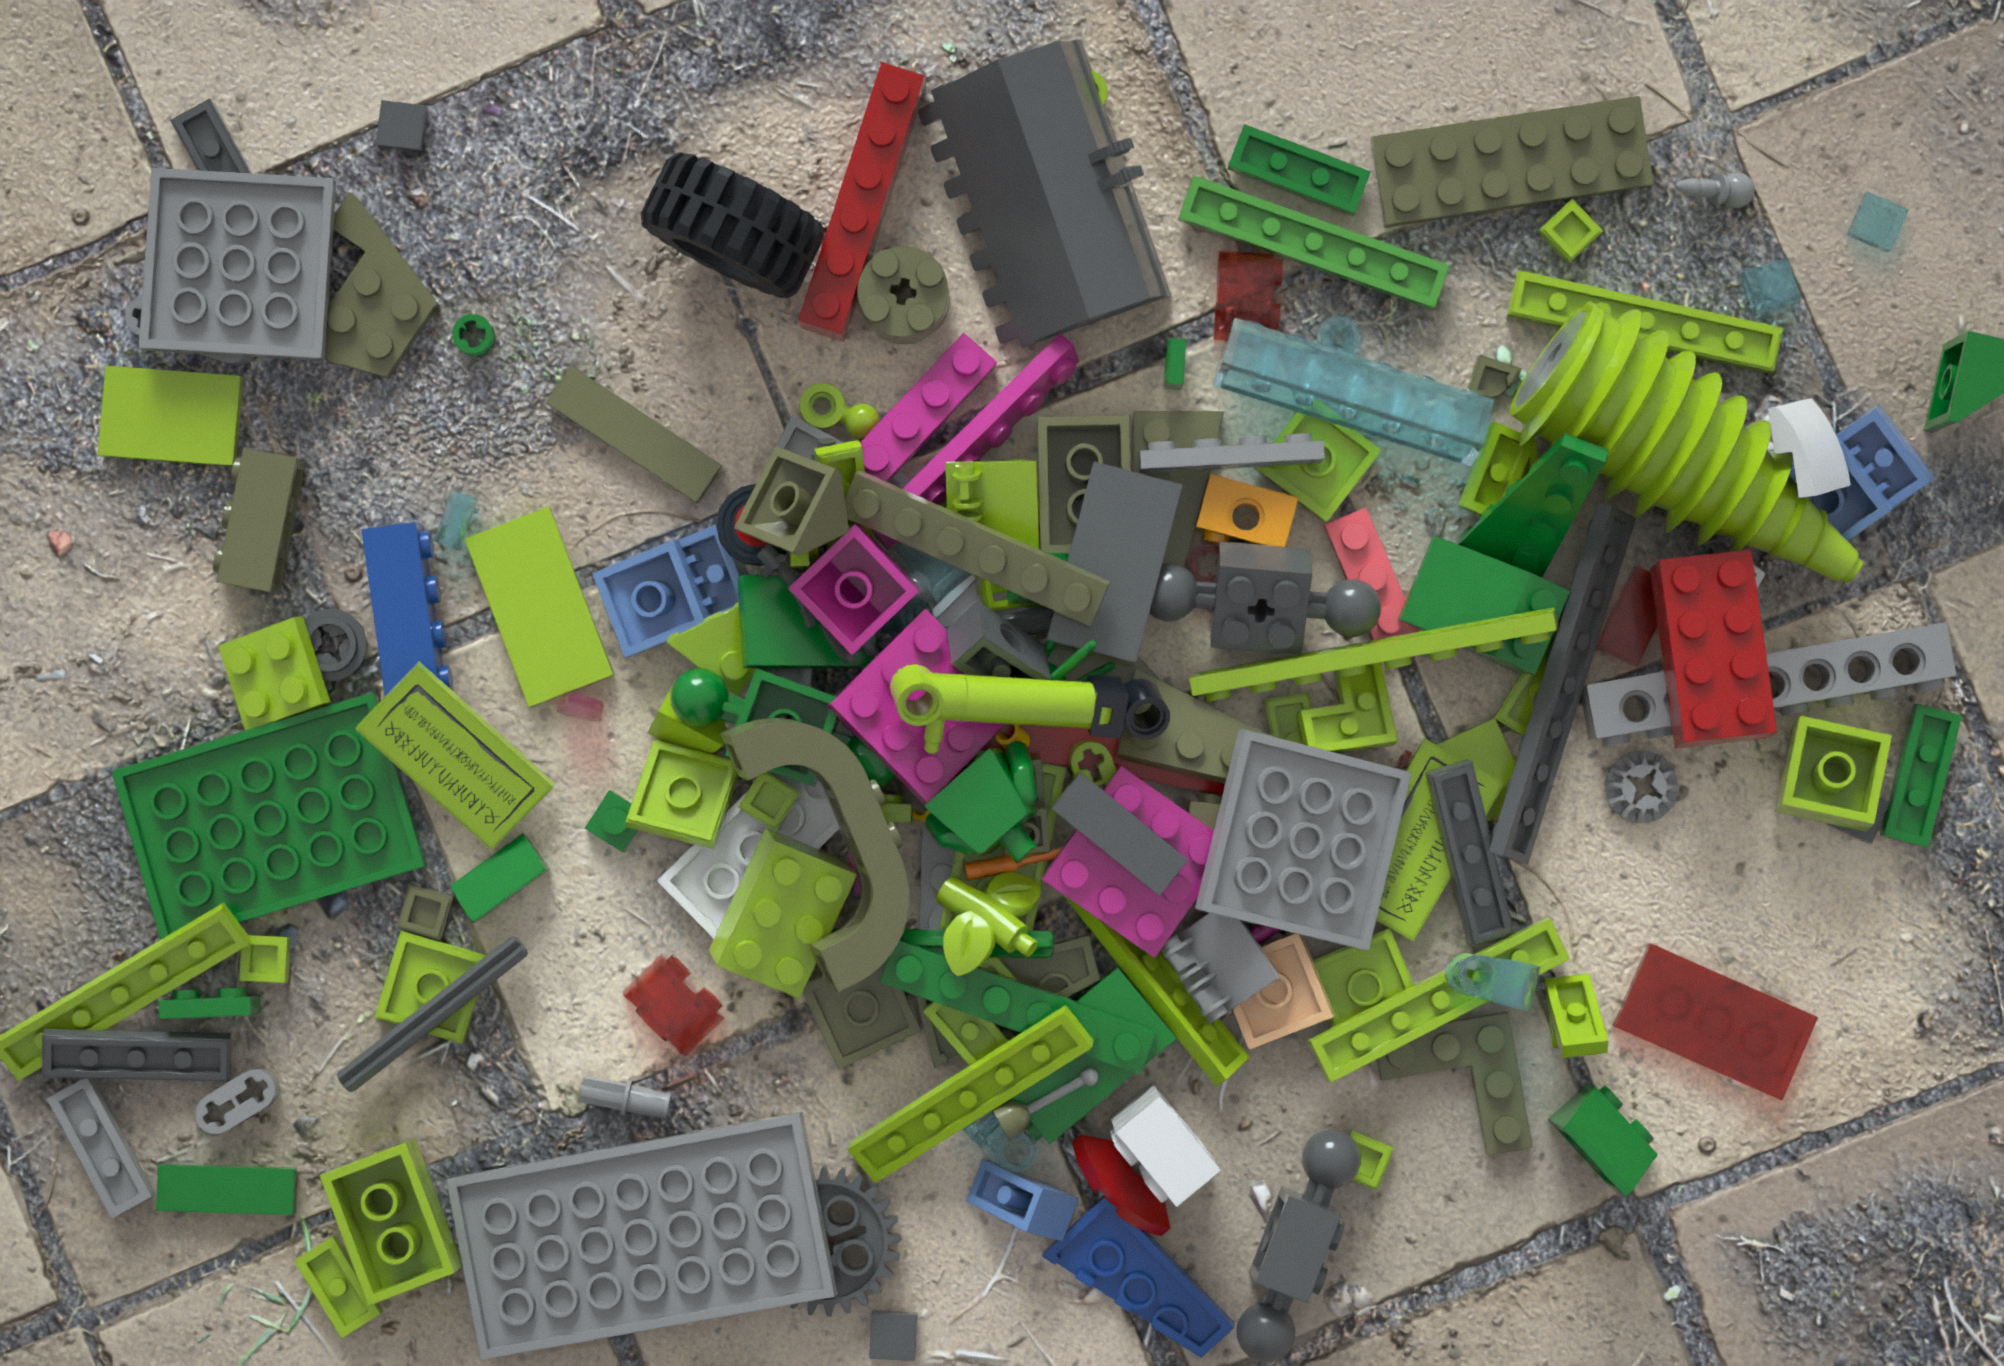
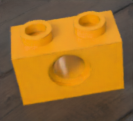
M1210 474L1194 530L1203 533L1201 540L1215 545H1219V541L1229 542L1231 540L1246 544L1285 547L1298 497ZM1248 507L1255 512L1257 524L1253 529L1241 530L1235 526L1232 514L1236 508Z

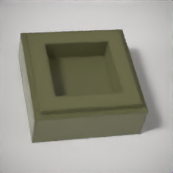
M409 884L397 928L433 939L443 940L456 896L419 885Z

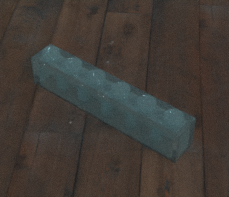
M1234 318L1224 340L1213 381V386L1470 467L1485 445L1494 399L1481 396L1473 390L1459 389L1437 382L1429 376H1418L1396 369L1385 362L1370 361L1351 355L1348 351L1340 348H1329L1307 341L1299 335H1288L1266 328L1258 322L1244 321Z

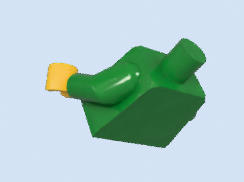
M1013 724L1015 733L1010 739L1001 731L996 733L995 739L1005 749V753L1001 748H989L924 805L927 808L925 814L916 809L912 812V817L925 824L940 846L966 855L976 853L984 855L990 854L1002 845L1016 864L1028 857L1038 847L1022 828L1038 812L1034 805L1038 794L1034 765L1028 750L1031 741L1030 735L1020 725Z

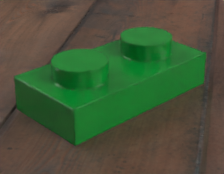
M246 987L218 988V996L201 997V989L173 990V998L159 1000V1019L251 1016L261 1013L260 995H246Z

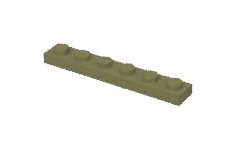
M861 470L854 474L845 497L847 519L1090 627L1095 622L1111 583L1109 580Z

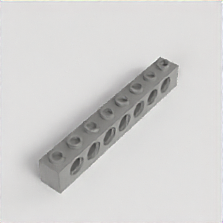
M1947 622L1766 654L1769 675L1777 683L1776 693L1772 697L1774 708H1781L1782 716L1809 711L1808 702L1825 699L1826 708L1854 703L1853 694L1870 691L1871 700L1898 696L1897 686L1914 684L1916 692L1944 688L1943 678L1957 676ZM1898 650L1905 652L1910 659V668L1905 675L1898 673L1893 666V657ZM1853 658L1861 660L1866 668V675L1860 683L1853 681L1848 674V665ZM1809 665L1817 668L1821 674V684L1815 691L1807 688L1803 682V673ZM1664 671L1584 685L1581 700L1589 740L1601 738L1603 747L1629 743V733L1646 730L1648 739L1673 735ZM1630 696L1640 700L1643 705V715L1637 722L1628 720L1623 713L1624 702Z

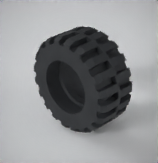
M678 152L666 160L641 211V224L643 228L647 229L651 235L659 238L666 245L673 247L681 254L730 279L732 278L750 288L758 289L763 293L772 294L779 298L784 297L787 299L798 293L824 240L822 224L814 219L813 215L802 210L794 202L785 199L770 188H766L758 184V182L736 173L734 170L717 165L705 158L701 159L695 155Z

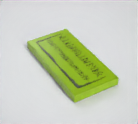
M420 661L356 727V730L491 850L508 835L555 785L548 776Z
M1425 738L1405 770L1412 772L1376 919L1413 942L1451 878L1425 772L1463 761ZM1474 767L1485 815H1487L1504 783Z

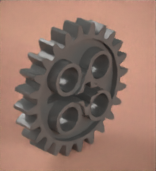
M823 1165L819 1178L816 1179L825 1230H827L829 1236H836L852 1228L864 1226L866 1232L857 1236L845 1237L835 1242L833 1251H830L838 1294L831 1298L808 1301V1315L814 1313L818 1304H824L827 1317H831L834 1305L840 1303L845 1313L848 1314L851 1312V1299L856 1298L863 1306H866L868 1304V1296L865 1290L869 1288L873 1292L880 1294L883 1287L877 1277L892 1278L894 1272L885 1265V1261L899 1260L900 1254L888 1248L889 1244L901 1241V1234L888 1231L889 1227L898 1222V1216H884L883 1211L891 1203L890 1199L876 1202L874 1196L879 1186L875 1184L865 1191L861 1188L863 1174L861 1173L855 1177L852 1183L846 1181V1167H841L836 1178H830L827 1165ZM840 1200L850 1203L855 1212L852 1221L841 1224L833 1220L829 1211L832 1203ZM854 1244L862 1246L868 1253L866 1264L861 1267L848 1265L843 1258V1251L846 1247ZM799 1303L790 1305V1308L794 1309Z

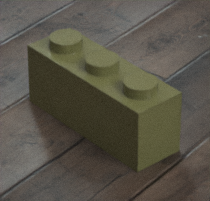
M243 448L241 458L237 457L232 466L231 483L236 486L233 501L227 502L223 511L222 527L227 529L224 546H219L214 556L213 572L218 573L216 582L280 595L306 462L294 457Z

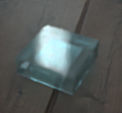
M1866 192L1862 197L1846 235L1888 253L1895 244L1909 209Z

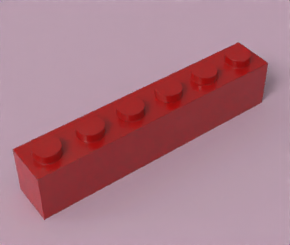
M881 62L798 318L801 329L842 342L845 340L858 300L859 278L863 269L871 260L926 89L925 75Z

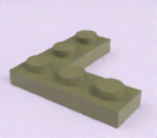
M1509 1012L1450 1021L1376 1059L1381 1081L1470 1066L1485 1154L1494 1155L1533 1148Z

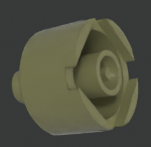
M898 246L877 252L863 269L858 282V301L862 315L869 327L879 337L891 343L914 344L930 336L945 321L950 304L948 281L941 264L925 251L914 247ZM902 287H910L911 294L916 297L907 298L905 305L898 304L897 297L893 293L900 292Z

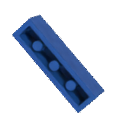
M416 521L361 529L385 696L419 661L453 691L452 672L449 665L443 666L441 648L447 647L446 629L443 621H437L434 604L441 602L440 586L437 576H430L428 562L429 558H434L435 556L431 532H424V526Z

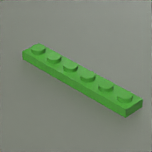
M1193 175L1178 218L1180 222L1433 310L1436 306L1450 266Z

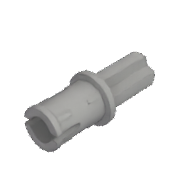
M586 1076L581 1083L579 1098L582 1103L621 1110L620 1115L623 1116L627 1112L661 1118V1120L666 1121L670 1109L672 1091L666 1092L633 1085V1080L630 1079L627 1080V1083Z

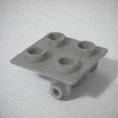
M1209 913L1179 935L1169 939L1161 949L1164 954L1163 957L1169 961L1179 976V981L1183 982L1187 988V993L1191 994L1201 1009V1014L1207 1018L1210 1024L1280 978L1243 920Z

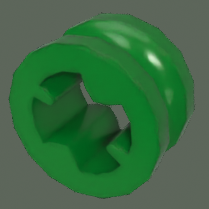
M478 314L462 316L456 321L452 330L454 344L468 356H483L495 344L496 334L494 327L486 318ZM472 324H476L480 331L486 332L484 341L479 338L478 341L481 344L476 347H472L468 340L462 339L464 330L470 332L467 327Z

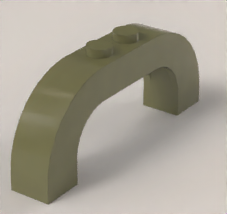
M785 718L758 719L721 733L739 777L751 780L780 766L801 765L809 769L820 781L858 870L862 889L859 906L851 920L838 931L811 943L810 947L828 987L836 992H840L859 983L884 964L896 948L904 932L910 904L907 872L898 848L902 847L903 843L893 822H886L880 806L885 805V799L879 785L874 779L869 781L857 757L838 738L820 728L796 720Z

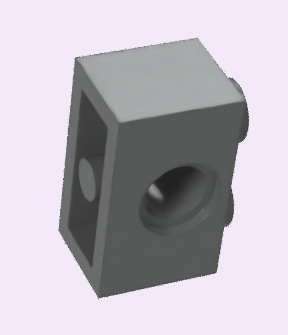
M978 601L946 629L951 664L967 675L1051 680L1045 644Z

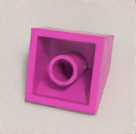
M856 523L849 529L848 533L844 534L788 589L853 655L919 592L920 587L859 523Z

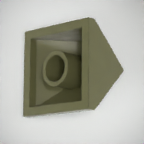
M775 446L734 529L798 556L848 533L849 527L842 473L833 467Z

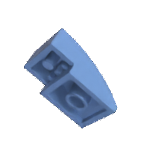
M1878 404L1836 434L1844 454L1851 485L1817 496H1810L1809 499L1818 510L1824 509L1827 512L1828 521L1848 541L1889 513L1893 507L1931 482L1934 475L1882 406ZM1792 466L1789 475L1795 481V468Z
M715 524L682 539L666 542L594 572L592 575L624 658H628L668 644L666 640L670 635L676 632L682 633L704 622L703 619L717 612H725L733 608L739 602L737 578L741 575H749L745 564L734 559L726 552L719 541Z

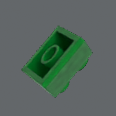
M1967 331L1943 344L1924 431L1933 433L1955 424L2004 394V339Z
M1587 1083L1548 1120L1610 1188L1626 1197L1633 1191L1658 1155L1649 1145L1654 1140V1137L1638 1120L1635 1119L1629 1123L1618 1110L1623 1106V1103L1607 1086L1604 1085L1601 1089H1598L1596 1086Z

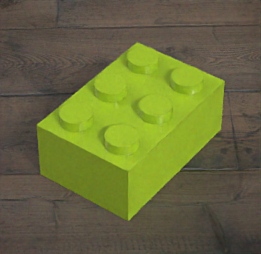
M765 828L709 948V952L716 965L800 999L817 963L810 944L830 935L857 877L856 872L846 860Z
M416 1138L320 1175L368 1306L451 1275L463 1267L461 1257Z

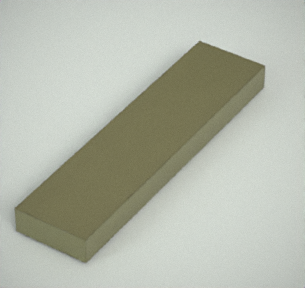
M572 365L546 402L697 504L723 467Z

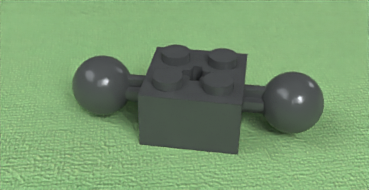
M1219 541L1215 583L1196 581L1193 574L1181 565L1174 563L1162 564L1149 614L1158 620L1172 622L1186 617L1194 608L1211 609L1210 647L1302 655L1306 618L1325 619L1327 625L1337 634L1344 637H1359L1367 634L1376 626L1381 615V602L1375 589L1368 583L1358 579L1342 580L1333 585L1328 592L1310 591L1312 580L1311 549Z
M1334 1129L1323 1130L1314 1134L1307 1141L1302 1153L1303 1168L1309 1177L1304 1194L1281 1186L1249 1272L1255 1283L1268 1289L1263 1302L1248 1307L1242 1313L1238 1320L1236 1333L1242 1350L1249 1357L1257 1361H1276L1290 1351L1295 1340L1294 1321L1288 1313L1293 1298L1308 1303L1312 1293L1319 1295L1328 1269L1323 1267L1328 1249L1336 1251L1340 1243L1344 1225L1340 1224L1341 1215L1329 1203L1335 1188H1340L1350 1183L1356 1177L1361 1165V1154L1358 1145L1352 1137L1342 1131Z

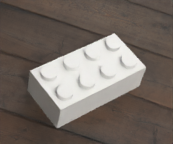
M1153 1082L1110 1116L1114 1127L1110 1130L1114 1146L1131 1166L1138 1161L1141 1163L1139 1168L1145 1180L1144 1182L1161 1203L1169 1198L1178 1207L1221 1171L1208 1149Z

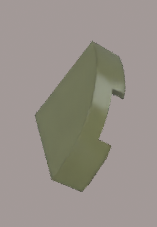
M1478 355L1464 399L1469 401H1486L1498 397L1515 383L1522 368Z

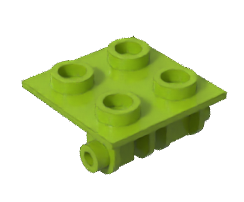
M1037 461L945 462L947 509L1040 550Z

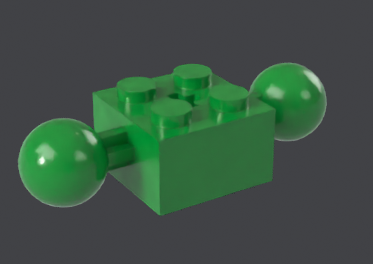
M694 668L684 672L676 679L672 686L670 694L672 709L677 717L688 725L703 727L721 719L735 724L736 727L758 719H786L790 715L794 717L793 720L820 728L838 738L857 757L869 781L874 779L879 787L889 784L896 777L856 735L851 737L835 731L839 718L827 706L836 696L757 668L755 669L745 699L730 694L724 680L714 671L705 668ZM726 750L725 756L730 757L728 751ZM785 765L770 770V772L813 787L816 786L818 778L809 769L801 765Z

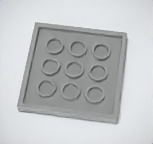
M151 168L139 348L143 351L325 361L337 184L335 179Z
M1239 729L1195 909L1369 951L1412 772Z

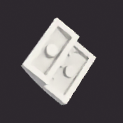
M1812 398L1768 408L1774 453L1792 452L1799 498L1817 496L1851 485L1848 468L1838 438L1830 422Z

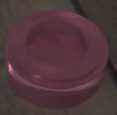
M563 693V695H560L557 712L577 719L600 722L605 705L602 701L594 698Z

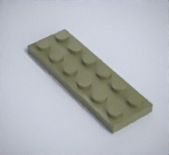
M1640 96L1378 135L1371 138L1384 228L1651 188L1654 185Z

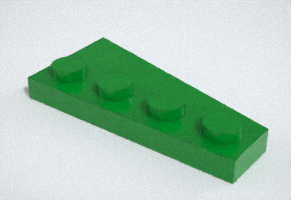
M1564 433L1531 465L1530 472L1521 480L1517 479L1506 490L1505 496L1496 505L1491 504L1481 514L1480 520L1473 527L1469 525L1460 534L1458 545L1542 578L1602 470L1609 450Z

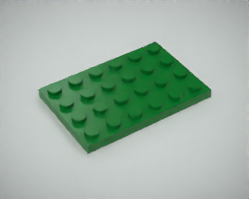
M368 693L111 771L160 940L222 903H225L237 921L241 923L427 867L399 768L356 730L357 725L379 703L377 693Z

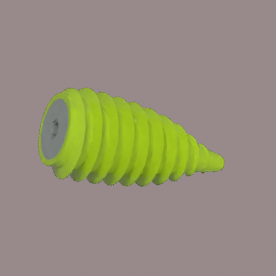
M1589 301L1582 305L1563 324L1536 359L1511 402L1509 415L1523 424L1518 443L1519 447L1538 435L1551 442V447L1564 433L1609 450L1606 462L1599 473L1608 478L1603 500L1611 499L1624 489L1636 494L1634 518L1639 517L1651 507L1657 506L1667 510L1664 527L1665 533L1672 531L1683 521L1699 525L1697 546L1704 544L1712 536L1718 534L1733 539L1732 551H1740L1745 546L1767 552L1768 561L1777 556L1801 565L1802 569L1806 567L1836 582L1842 580L1845 583H1849L1854 579L1863 565V561L1858 558V551L1828 521V514L1824 509L1818 510L1809 497L1799 498L1797 482L1789 475L1793 462L1792 452L1775 454L1774 451L1769 453L1767 450L1771 437L1769 421L1760 420L1745 427L1743 424L1747 413V399L1744 396L1737 395L1722 403L1718 401L1722 388V378L1719 373H1708L1694 380L1692 377L1696 356L1690 350L1683 351L1668 359L1666 352L1669 343V333L1666 330L1654 331L1643 339L1639 337L1642 315L1638 309H1631L1614 318L1604 311V308H1600L1594 302Z

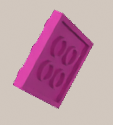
M926 608L920 611L827 706L924 805L935 797L1004 725L999 723L945 720L939 751L936 754H929L924 750L926 725L914 726L901 719L890 692L892 677L899 669L906 665L917 664L925 666L932 673L967 675L951 664L947 630ZM914 691L907 697V699L917 700L921 698L926 693V691Z
M1119 765L1103 788V791L1187 858L1186 864L1159 896L1075 828L1041 879L1155 958L1198 897L1214 831Z

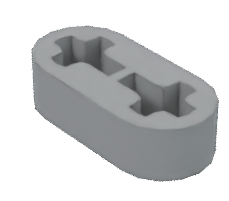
M255 1068L237 1076L199 1101L195 1112L198 1125L209 1134H221L240 1125L276 1101L280 1091L277 1077L273 1072L265 1068ZM253 1078L256 1082L264 1080L267 1083L268 1087L263 1091V1096L265 1097L263 1101L258 1096L252 1097L245 1102L240 1095L252 1087L249 1079ZM232 1100L235 1108L225 1113L224 1120L226 1123L224 1125L220 1120L213 1122L209 1120L208 1114L213 1111L210 1103L214 1102L217 1106H220Z

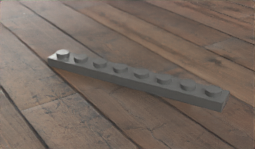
M1597 503L1593 518L1588 524L1587 538L1580 560L1574 569V579L1570 593L1560 615V624L1553 646L1547 655V666L1539 691L1533 700L1532 714L1526 733L1520 742L1519 755L1512 778L1506 786V797L1498 822L1492 831V842L1488 852L1528 865L1636 521L1634 516L1612 505Z

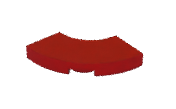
M1080 1135L1072 1142L1076 1159L1084 1177L1094 1192L1100 1190L1104 1197L1117 1208L1115 1211L1116 1215L1132 1226L1150 1234L1162 1236L1170 1230L1165 1201L1161 1203L1145 1184V1180L1133 1171L1114 1146L1113 1140Z

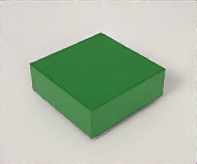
M1170 338L1167 342L1163 386H1166L1165 389H1182L1186 339Z

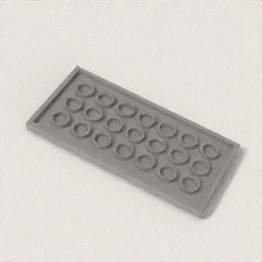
M803 1112L446 1179L480 1360L831 1298L838 1294Z

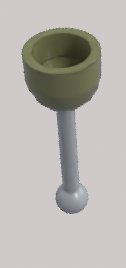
M1091 1067L1085 1068L1081 1072L1080 1077L1027 1106L1021 1102L1010 1100L992 1110L1008 1141L1022 1135L1028 1129L1031 1113L1083 1085L1092 1086L1096 1084L1099 1078L1098 1072Z

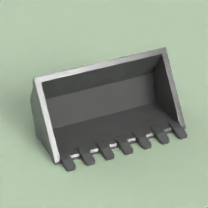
M1081 39L1057 41L997 59L957 80L932 89L931 93L934 102L918 109V115L923 126L931 125L941 120L947 135L946 139L931 146L934 160L941 162L955 157L960 175L944 182L947 197L952 199L967 193L973 211L957 218L960 233L966 235L979 229L982 233L986 248L970 255L974 271H980L993 266L998 278V285L986 289L982 293L986 306L990 308L1004 302L1008 306L1012 321L997 326L995 329L1001 344L1019 338L1021 346L1024 348L1056 337L1060 333L1064 334L1172 296L1131 182L1144 175L1141 165L1126 167L1122 156L1135 148L1131 138L1117 141L1105 105H1102L1099 89L1095 83L1091 71L1092 68Z

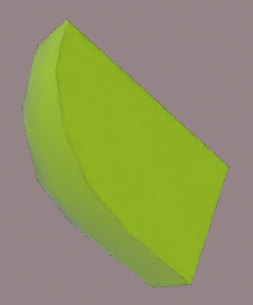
M670 689L647 733L663 742L705 753H714L720 749L724 743L721 733L727 731L725 721L719 719L715 723L703 727L684 723L672 709Z

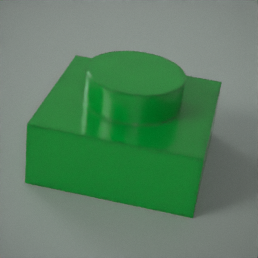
M612 790L607 792L585 829L623 853L639 831L627 827L625 822L632 803Z

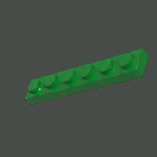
M902 939L899 940L896 948L887 959L879 982L1021 1033L1066 1005L1094 1040L1092 1048L1083 1053V1055L1139 1075L1142 1073L1156 1034V1030L981 967H978L969 974L957 977L951 971L944 954Z

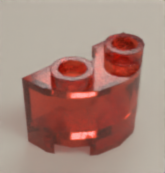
M1218 250L1213 339L1267 343L1269 331L1279 330L1280 304H1272L1273 286H1281L1283 259H1274V255L1271 253Z
M661 953L623 991V996L637 1007L636 1013L665 1042L669 1040L680 1054L687 1056L725 1018L719 1012L723 1005L706 987L697 992L687 982L686 978L691 972L677 957L672 954L666 959Z

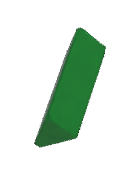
M522 833L458 879L450 887L472 923H477L548 872L550 868L526 834Z

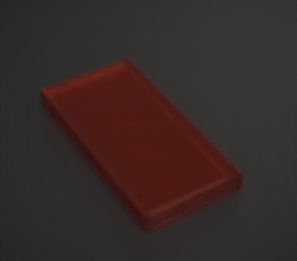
M1648 943L1612 1026L1783 1101L1818 1017L1652 943Z

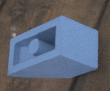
M982 1159L966 1201L1025 1232L1063 1241L1079 1198L1049 1183Z

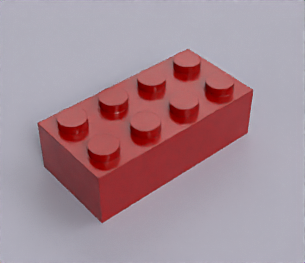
M1751 549L1658 560L1650 568L1674 748L1766 739L1777 733Z

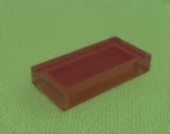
M1638 565L1633 567L1599 636L1596 648L1634 667L1638 666L1658 626L1650 571Z

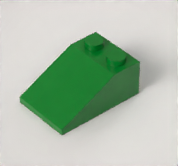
M1433 536L1398 620L1426 631L1555 607L1558 622L1570 590L1523 569ZM1553 631L1549 632L1550 638L1553 634ZM1521 637L1502 640L1503 648L1487 652H1476L1475 645L1463 647L1462 649L1516 673L1535 675L1550 639L1531 644H1522Z

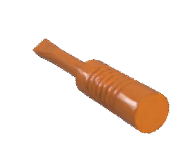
M1061 848L1050 850V852L1030 854L1017 864L1010 855L963 863L965 877L967 881L1005 872H1014L1022 865L1054 859Z

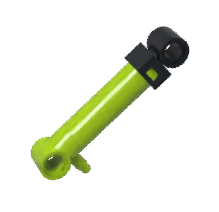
M913 664L899 669L893 675L890 683V692L901 719L914 726L926 725L924 750L929 754H936L939 751L945 720L1087 729L1092 737L1122 738L1125 723L1129 733L1136 738L1144 740L1153 739L1161 735L1170 722V711L1157 686L1150 680L1142 678L1133 679L1123 685L1120 677L1088 675L1087 682L932 673L925 666ZM914 691H926V693L917 700L907 699V697ZM1151 704L1147 711L1139 714L1135 713L1140 706Z

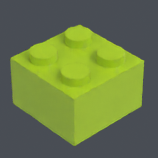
M1799 716L1792 725L1775 812L1866 832L1875 823L1892 735Z

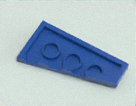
M1104 1195L1067 1229L1063 1241L1055 1240L1043 1252V1258L1054 1265L1056 1263L1073 1273L1075 1278L1090 1288L1092 1286L1114 1299V1303L1126 1311H1132L1147 1320L1153 1328L1200 1358L1207 1354L1235 1327V1322L1148 1232L1132 1226L1115 1214L1117 1208Z

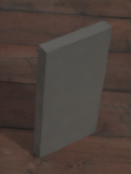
M1093 462L1067 562L1109 580L1111 583L1095 622L1091 627L1054 611L1047 641L1080 649L1090 640H1094L1097 646L1091 652L1136 664L1180 498L1182 484Z

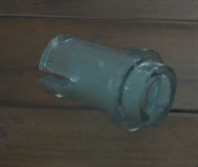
M452 490L450 498L445 497L444 502L448 504L433 541L461 551V545L473 513L478 514L480 509L476 508L477 498Z
M912 598L880 630L886 634L902 631L923 609L926 608L933 615L932 608L922 599Z

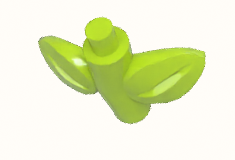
M1008 872L996 875L987 885L985 892L969 885L956 876L950 877L942 885L937 894L936 902L958 915L946 928L943 937V949L947 963L957 977L969 974L981 966L991 955L996 943L1008 953L1018 950L1026 957L1034 953L1038 942L1027 935L1028 926L1016 917L1027 914L1037 905L1041 895V884L1029 876Z

